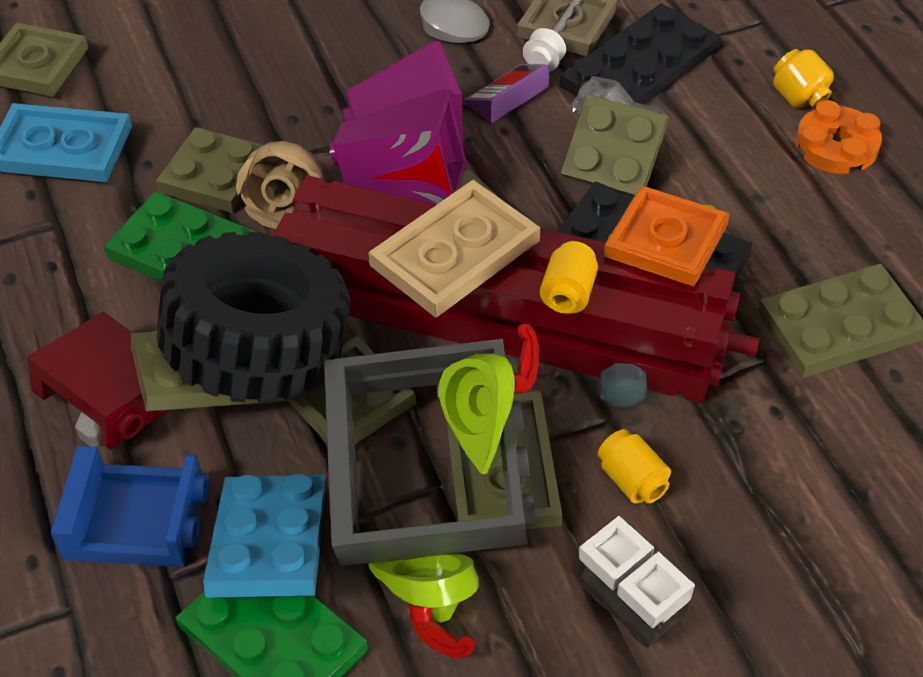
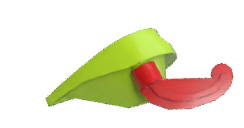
M522 324L518 328V334L524 342L517 373L513 372L512 365L504 356L498 354H474L451 364L443 371L439 381V398L445 418L466 455L481 474H487L495 456L502 431L512 408L514 394H523L529 391L537 378L539 344L536 333L529 324Z
M451 553L368 563L369 570L376 578L382 581L394 595L409 603L410 620L412 621L414 631L426 645L436 652L451 658H464L474 651L475 642L470 636H464L458 640L431 620L434 619L437 622L448 621L459 602L471 597L479 588V578L474 569V561L470 557Z

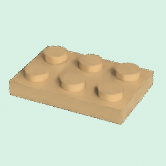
M472 180L368 252L369 264L437 318L540 241V227L475 180Z

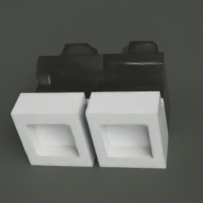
M618 516L579 547V559L587 567L581 573L578 582L593 595V599L620 621L643 647L646 646L648 648L686 615L695 584L659 551L653 555L654 547L625 520Z

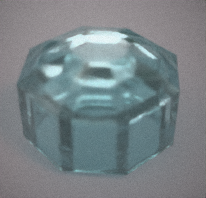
M615 364L601 372V399L611 406L631 407L645 400L647 391L646 372L633 364Z

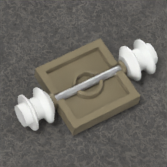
M534 0L517 24V37L529 40L523 47V56L528 64H546L549 66L550 72L557 68L559 60L564 57L566 51L583 56L589 55L616 13L617 0Z

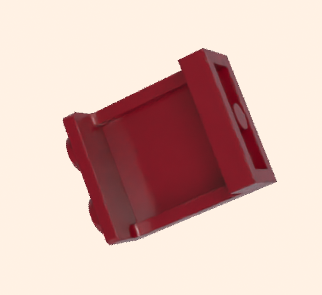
M103 311L27 356L31 391L42 400H46L55 393L61 395L99 425L101 443L108 449H112L125 439L134 437L140 429L162 414H167L172 410H145L131 350V333L133 332Z

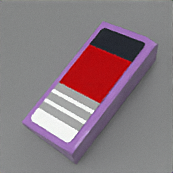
M520 64L464 99V104L488 122L493 123L549 87V66L546 64Z

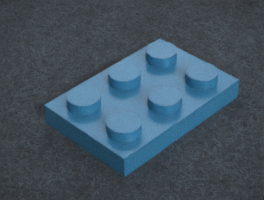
M12 103L0 126V172L108 182L132 128L130 116L125 113Z
M243 475L240 477H225L203 580L206 598L315 595L327 493L325 475Z

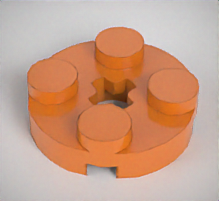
M830 100L821 101L816 105L815 110L808 112L800 120L795 144L797 149L800 146L805 152L804 159L810 165L822 171L834 174H847L850 167H858L862 165L861 170L871 166L878 156L882 142V135L879 130L881 122L874 114L862 113L853 108L839 106L836 102ZM833 137H839V138H842V139H841V141L839 142V141L833 140Z

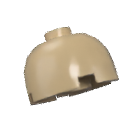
M286 141L269 142L250 154L238 172L236 191L238 196L241 193L242 200L246 204L244 209L251 218L263 226L276 229L285 212L292 214L294 210L292 199L305 176L322 178L324 182L325 178L323 169L317 159L302 146Z

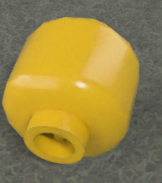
M791 50L778 61L773 69L775 73L773 79L775 89L795 109H801L808 105L815 109L819 102L827 100L832 94L829 87L834 80V73L813 50Z

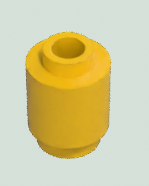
M570 241L562 244L552 253L540 287V297L549 308L559 313L572 314L582 311L587 306L598 271V263L594 251L584 243Z
M622 429L610 435L600 446L598 457L602 460V469L632 503L638 504L644 501L647 504L653 503L662 497L669 488L670 468L640 435L631 434L627 429Z

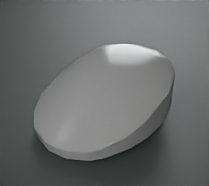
M424 0L420 6L424 31L436 39L453 43H464L484 38L488 33L490 26L489 18L484 10L471 0Z

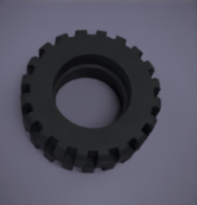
M227 232L222 233L219 238H213L210 235L199 239L195 246L189 244L184 247L164 269V276L161 278L157 323L158 347L163 353V358L174 372L179 370L180 377L191 386L201 385L204 393L218 397L219 394L230 396L231 401L245 403V399L258 400L259 404L273 403L276 398L281 397L288 401L298 398L303 394V390L309 393L324 383V361L341 357L349 315L350 294L342 276L337 269H333L330 261L321 254L318 256L314 255L312 249L302 243L295 245L289 243L288 238L277 235L274 238L265 237L260 232H248L247 235Z

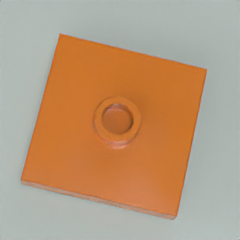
M641 185L605 243L604 257L694 287L728 226L730 213Z

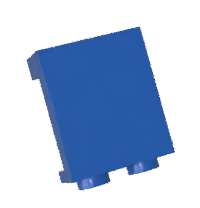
M77 446L51 530V535L62 559L185 567L189 548H195L198 543L200 524L199 518L196 516L199 504H205L208 499L209 476L207 473H202L198 456L193 454H186L183 469L103 464L97 447Z

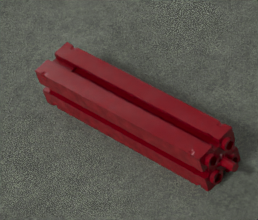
M305 176L292 199L294 207L292 214L285 212L271 237L274 238L275 235L288 238L289 243L295 245L302 243L310 247L314 255L318 256L321 254L330 261L333 269H337L342 276L350 294L348 316L460 344L503 339L505 355L517 358L521 356L524 342L518 334V328L522 324H529L534 329L538 339L539 363L670 396L680 394L686 400L703 404L709 385L718 387L724 359L716 357L724 358L728 350L756 357L760 338L733 332L734 324L725 322L726 320L734 322L741 295L740 293L732 292L736 272L719 268L715 270L704 268L696 285L693 287L604 257V242L540 228V241L435 318L372 268L369 264L368 252L436 206V204L335 181L333 183H326L322 178ZM577 241L586 244L594 251L598 263V271L587 306L577 313H559L549 308L540 297V287L552 253L566 242Z

